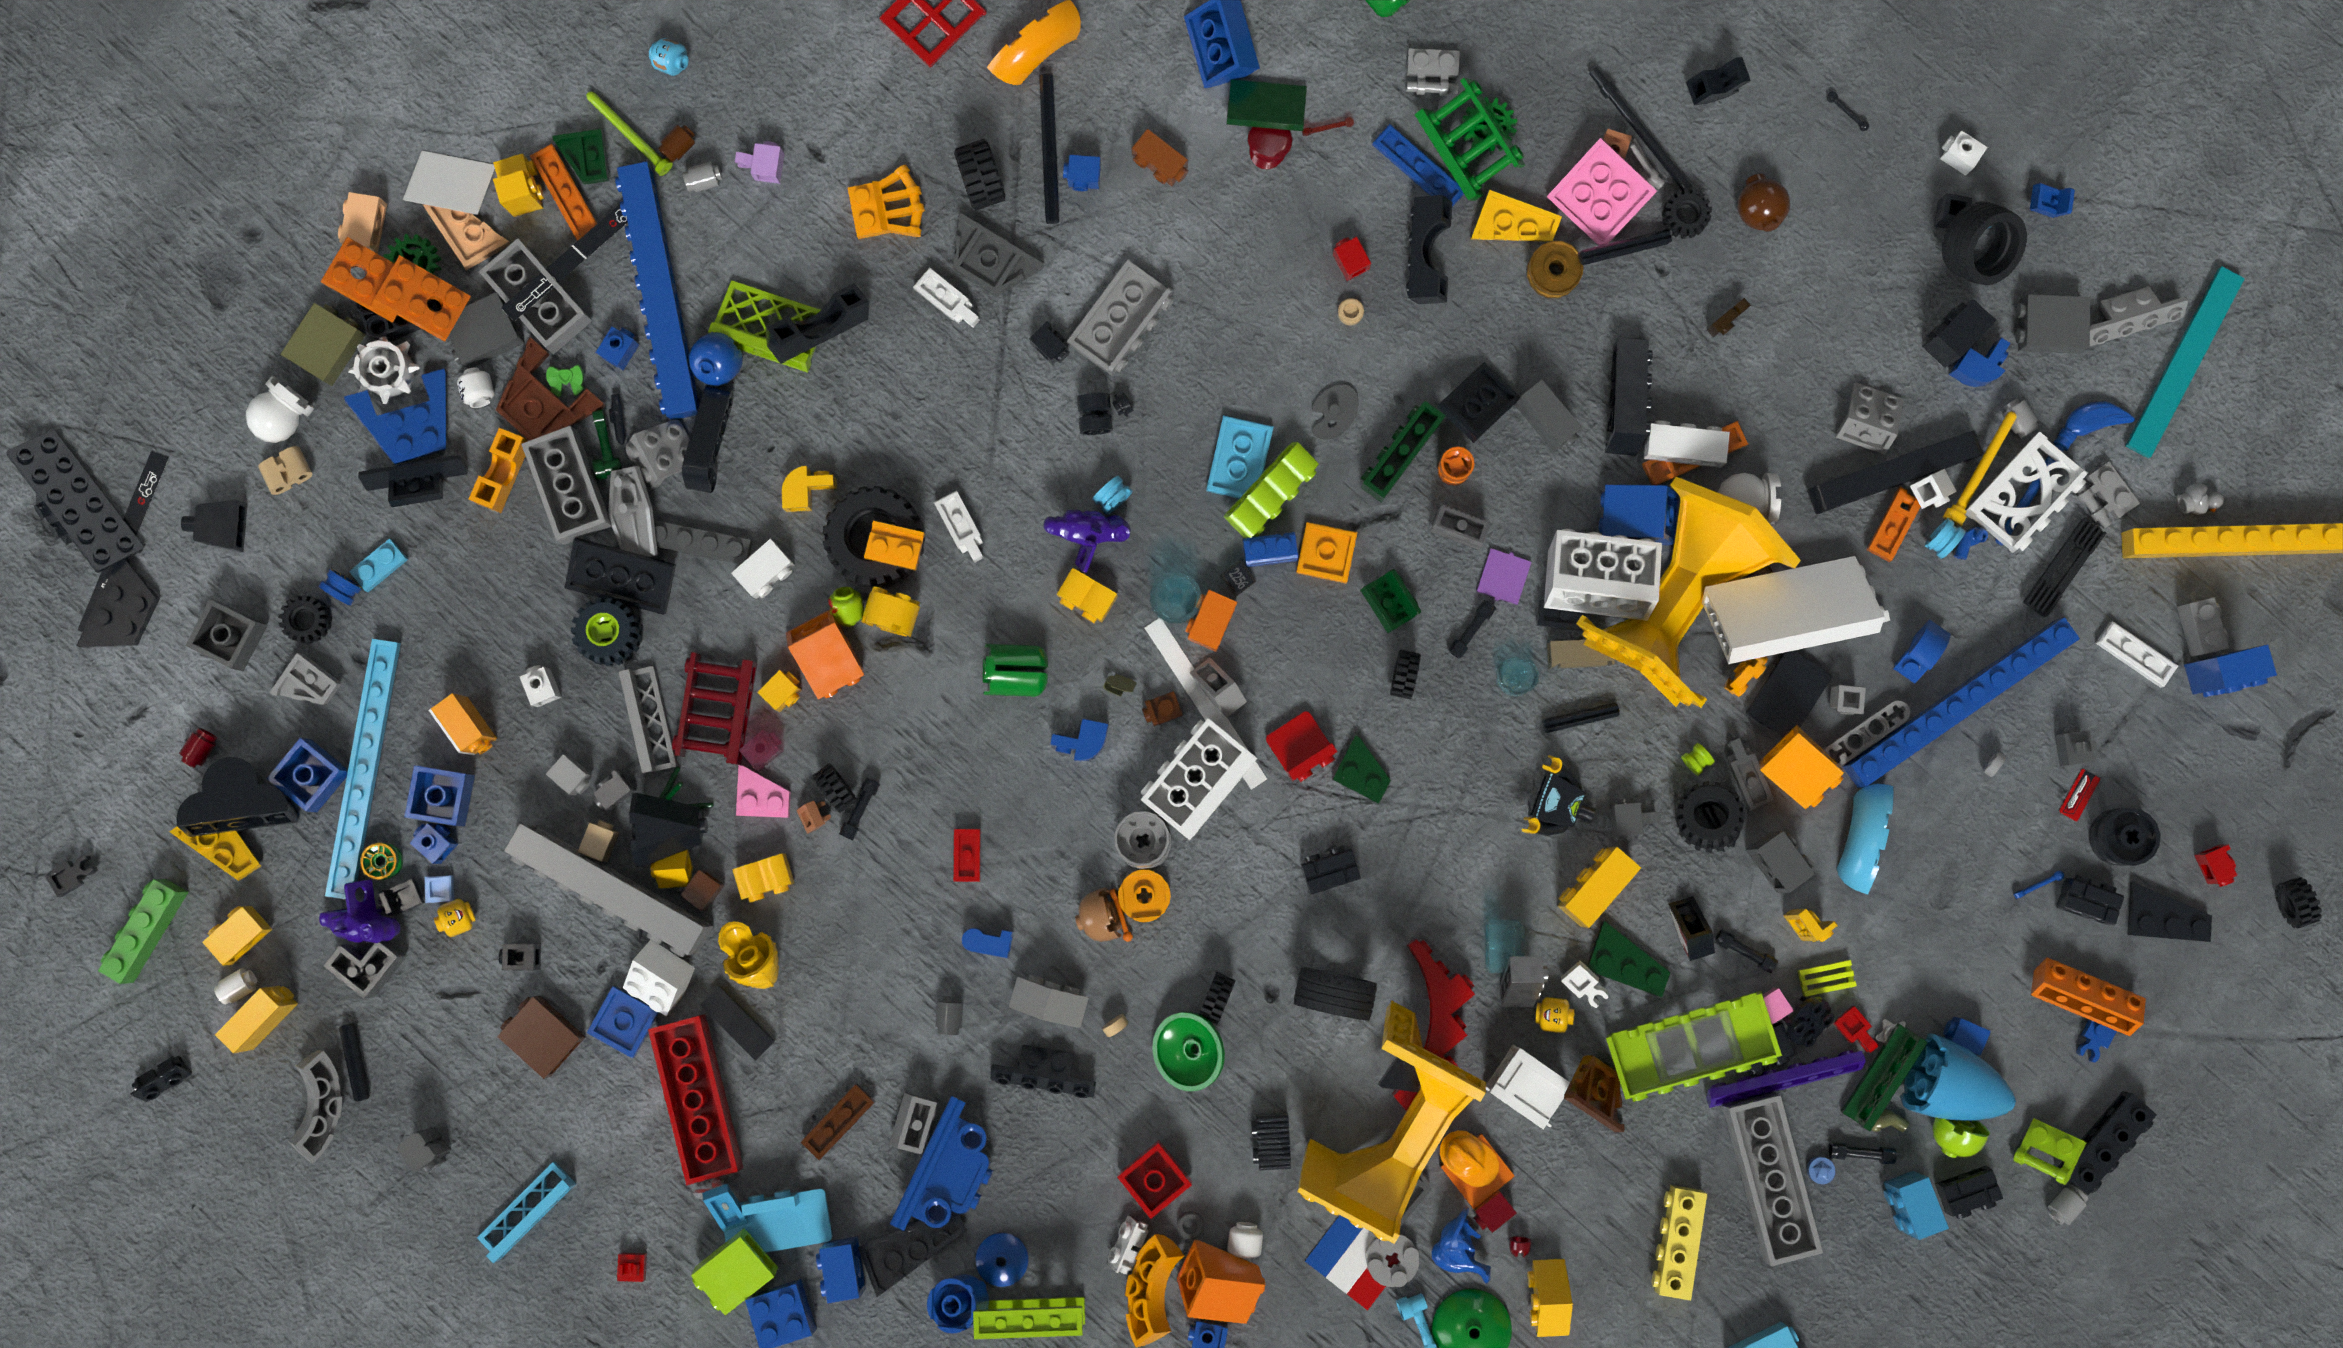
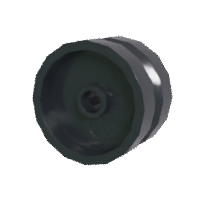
M2116 808L2104 811L2095 818L2090 827L2089 842L2096 856L2107 864L2136 866L2146 863L2155 856L2160 846L2161 834L2156 821L2150 814L2136 808Z

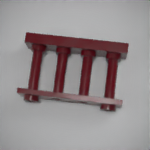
M691 652L690 658H687L685 662V673L688 674L678 735H674L672 741V750H675L674 755L685 757L686 749L722 754L724 758H727L726 763L741 765L757 663L750 660H742V665H738V667L700 662V654ZM698 673L735 677L739 681L738 691L730 693L696 688ZM694 698L732 703V706H735L734 716H730L728 719L692 713ZM690 724L728 729V732H731L730 741L725 744L688 739Z

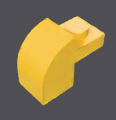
M807 466L794 469L787 475L782 485V508L786 512L812 511L811 490L837 489V479L834 475H829V471H816L814 476H811V471Z

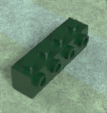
M1424 401L1420 407L1417 405L1413 407L1407 416L1410 421L1405 427L1401 425L1391 437L1395 441L1389 448L1383 447L1376 457L1379 460L1374 469L1369 466L1360 478L1364 481L1361 489L1380 503L1383 502L1445 418L1442 412L1427 401Z

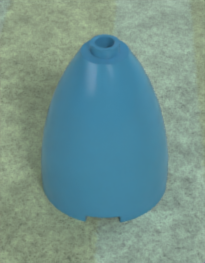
M1933 1033L1927 1034V1039L1925 1040L1928 1043L1906 1075L1904 1093L1900 1095L1903 1106L1910 1111L1930 1117L1958 1121L1984 1120L2005 1115L2014 1108L2016 1103L2014 1093L2007 1082L1985 1060L1969 1049Z

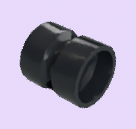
M1089 393L1077 397L1078 412L1082 414V417L1079 418L1080 434L1101 435L1113 431L1112 416L1107 413L1111 410L1110 394Z

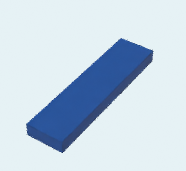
M1391 124L1374 140L1372 145L1430 196L1444 195L1452 201L1453 207L1464 195L1453 178Z

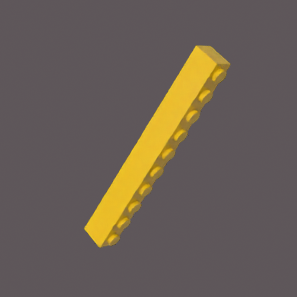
M2343 523L2133 528L2121 533L2122 557L2159 558L2343 553Z

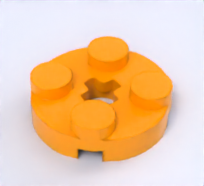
M1765 656L1742 661L1734 670V680L1728 678L1724 688L1732 695L1735 694L1737 697H1740L1747 690L1749 680L1752 677L1757 679L1765 671V664L1769 658Z
M1151 870L1132 872L1123 880L1118 891L1121 909L1128 917L1138 922H1150L1159 918L1165 913L1171 898L1168 883L1161 875ZM1141 888H1146L1147 892L1152 893V898H1148V903L1143 904L1142 899H1137V894L1141 893Z

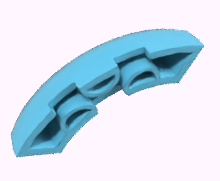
M1868 785L1860 789L1853 797L1851 826L1842 857L1836 869L1839 877L1846 885L1861 893H1869L1879 870V865L1877 864L1880 857V849L1885 850L1889 834V829H1886L1889 814H1892L1894 791L1891 785Z

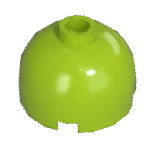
M1935 1118L1933 1123V1137L1942 1148L1941 1151L1952 1158L1975 1155L1984 1147L1990 1134L1986 1126L1978 1120L1970 1122Z

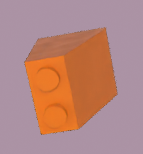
M830 610L786 632L788 648L817 699L832 697L838 692L839 688L845 685L852 686L858 683L861 677L864 676L861 663L841 625L831 615Z
M1194 1240L1177 1277L1186 1314L1190 1318L1246 1324L1251 1313L1255 1311L1260 1294L1265 1290V1279L1262 1277L1258 1265L1235 1257L1200 1240Z

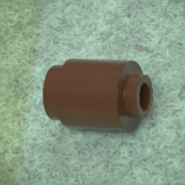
M676 125L660 141L661 145L657 149L673 163L676 159L680 160L696 143L693 140L695 134L685 125L682 127Z

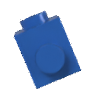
M2042 183L2035 184L2032 189L2030 210L2051 218L2071 214L2075 189L2065 188L2059 190Z

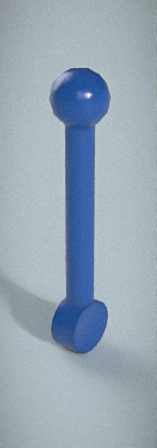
M2058 870L2053 876L2026 889L2017 891L2013 895L2015 899L2021 898L2027 893L2055 880H2063L2065 875L2062 871Z

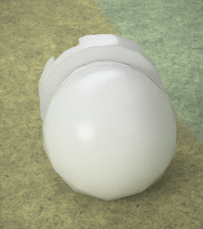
M273 375L265 383L270 388L269 392L261 393L250 401L246 410V422L249 430L255 437L265 442L277 443L288 439L294 434L299 425V415L309 416L315 408L307 404L308 401L287 385L285 388L279 383L280 380Z
M1764 473L1761 480L1753 474H1734L1721 483L1717 493L1756 507L1770 525H1775L1774 522H1778L1781 499H1776V487H1781V483L1777 473Z

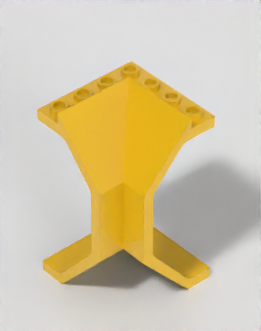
M1675 477L1670 486L1680 496V508L1673 555L1669 567L1660 578L1659 601L1648 621L1628 619L1602 630L1597 628L1586 616L1582 615L1576 624L1584 631L1582 635L1587 638L1583 645L1640 671L1675 707L1681 702L1686 706H1690L1692 703L1702 708L1707 699L1691 691L1681 681L1678 645L1704 607L1702 600L1705 587L1736 581L1776 562L1795 569L1801 560L1756 507Z
M1391 1000L1386 1009L1382 1049L1415 1067L1421 1085L1420 1090L1392 1137L1384 1143L1340 1154L1310 1138L1305 1147L1297 1192L1307 1201L1317 1202L1325 1206L1326 1210L1330 1213L1349 1219L1354 1226L1358 1228L1364 1227L1373 1232L1378 1239L1382 1241L1388 1240L1395 1244L1400 1236L1402 1216L1423 1169L1454 1118L1473 1099L1481 1102L1486 1093V1082L1423 1049L1415 1013Z

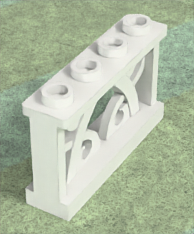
M2040 431L1966 510V515L1979 523L2012 553L2018 549L2023 551L2033 541L2030 537L2036 529L2041 532L2051 520L2048 516L2054 510L2058 513L2069 502L2066 499L2071 491L2076 494L2086 483L2083 478L2088 472L2080 468L2049 442L2048 438ZM2037 449L2043 450L2056 462L2046 466ZM2028 466L2031 469L2030 473L2037 470V474L2025 476L2022 470ZM2055 468L2065 469L2069 474L2068 483L2063 486L2058 485L2057 478L2063 475L2054 474L2050 477L2049 471ZM2013 478L2016 481L2027 483L2039 478L2041 485L2040 505L2014 508L2016 495L2009 480ZM2052 491L2060 493L2051 503ZM2001 492H2006L2009 495L2007 506H2003L2006 500L1999 499ZM1985 509L2000 515L1998 526L1984 515L1981 510ZM2040 515L2034 521V523L2030 525V521L2027 517ZM2007 517H2012L2010 521L2012 529H2014L2016 523L2022 524L2023 530L2020 535L2011 536L2007 534L2004 527Z

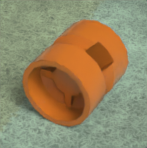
M1463 447L1448 449L1441 457L1437 466L1438 476L1441 481L1452 486L1465 482L1474 469V457L1470 451Z

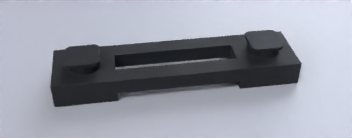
M2086 518L2081 519L2023 601L2024 604L2043 617H2048L2073 578L2106 535L2105 531H2101V528H2097L2091 521L2088 522ZM2075 545L2082 551L2053 591V588L2048 587L2047 583Z

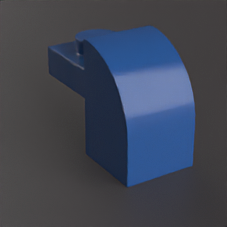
M2000 338L1992 344L1985 357L1970 348L1958 359L1949 375L1971 387H1981L1989 384L2006 371L2000 365L2009 354L2006 350L2010 342Z
M1929 619L1915 634L1911 646L1894 664L1893 669L1913 683H1916L1940 659L1949 643L1951 634Z
M1082 719L1078 739L1052 734L1050 744L1056 746V752L1071 754V750H1076L1074 761H1087L1096 757L1102 751L1106 742L1109 725Z

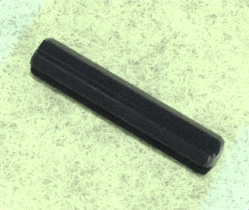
M1611 703L1544 719L1543 728L1546 733L1617 717L1620 715L1617 703Z
M352 1023L339 1027L353 1099L356 1102L366 1100L370 1095L356 1027Z

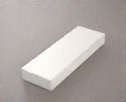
M2113 621L2109 622L2096 641V644L2160 688L2165 687L2178 667L2177 664Z

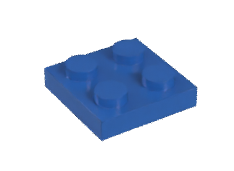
M612 986L587 1033L625 1055L635 1058L649 1033L648 1029H651L660 1012L652 1010L645 1002L631 996L616 986Z

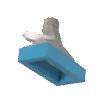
M723 1177L712 1178L713 1188L697 1189L693 1192L695 1198L703 1199V1202L723 1232L748 1224V1215L743 1216L740 1202L729 1185H724Z

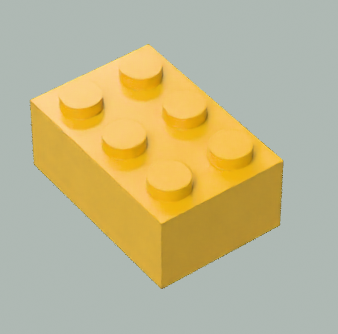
M1618 847L1601 848L1593 857L1595 863L1588 869L1585 867L1577 875V884L1572 888H1566L1558 898L1561 902L1557 906L1580 927L1590 928L1641 869L1637 863Z

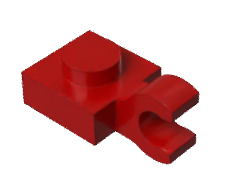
M1851 1006L1833 1021L1835 1027L1849 1043L1858 1040L1861 1047L1870 1053L1878 1047V1044L1866 1032L1872 1027L1871 1024L1855 1006Z

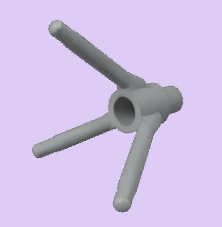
M1633 139V144L1630 147L1642 165L1638 173L1655 188L1660 189L1665 181L1652 168L1637 139Z

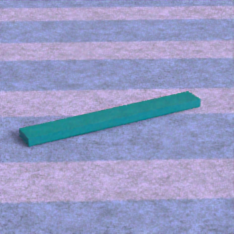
M2223 266L2218 268L2125 447L2146 458L2152 457L2245 278Z

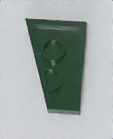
M1602 921L1587 967L1595 974L1662 997L1671 972L1608 923Z

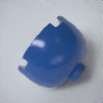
M717 332L707 333L697 340L689 354V366L694 376L699 381L708 385L719 386L730 382L740 372L743 364L742 352L733 344L735 341L731 337Z

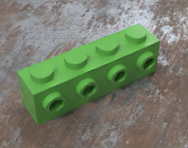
M153 879V881H150L145 886L142 892L144 896L141 901L131 909L129 913L130 919L125 927H122L115 936L116 942L101 959L102 965L98 971L119 984L135 982L188 894V891L168 879Z

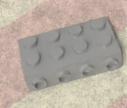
M1127 260L1067 340V344L1111 376L1116 371L1122 372L1129 361L1126 358L1130 352H1136L1144 341L1142 336L1147 330L1151 332L1157 325L1159 313L1162 309L1167 311L1174 301L1172 297L1173 289L1170 287L1166 288Z

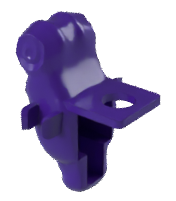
M1067 510L1062 517L1048 516L1043 523L1044 530L1049 534L1081 544L1075 565L1084 573L1088 571L1097 544L1103 542H1123L1129 538L1131 532L1130 525L1121 516L1105 517L1098 511L1089 510L1085 512Z
M372 880L346 883L344 890L347 909L326 911L319 915V922L322 926L330 928L335 936L348 941L379 943L391 940L400 932V924L396 919L382 916L379 914L382 910L376 909ZM358 887H361L364 891L362 902L357 901L355 897V891Z

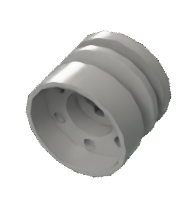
M1147 811L1133 812L1125 816L1118 824L1114 834L1115 847L1120 857L1129 866L1140 870L1153 869L1161 865L1168 857L1171 849V835L1164 821L1156 814ZM1149 836L1148 841L1150 845H1144L1142 848H1139L1138 838Z

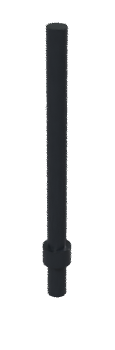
M1597 67L1594 68L1589 75L1601 88L1600 93L1605 99L1609 98L1682 191L1686 188L1690 189L1692 187L1690 182L1617 93L1618 88L1612 81L1609 82Z

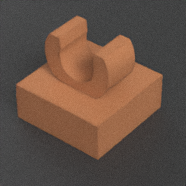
M813 800L796 810L807 834L819 829L831 818L830 814L821 816L819 809L826 805L825 802L815 804Z

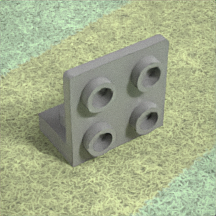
M1854 383L1848 413L1837 430L1836 438L1885 455L1898 435L1903 399L1869 386Z

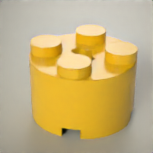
M873 586L861 622L873 627V624H876V627L881 628L880 630L911 637L920 610V602L911 599L908 595L901 593L893 595L887 593L888 591Z

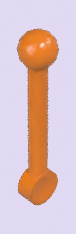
M1114 888L1110 890V895L1114 901L1124 932L1123 939L1129 942L1132 940L1133 935L1128 930L1119 904L1118 892Z

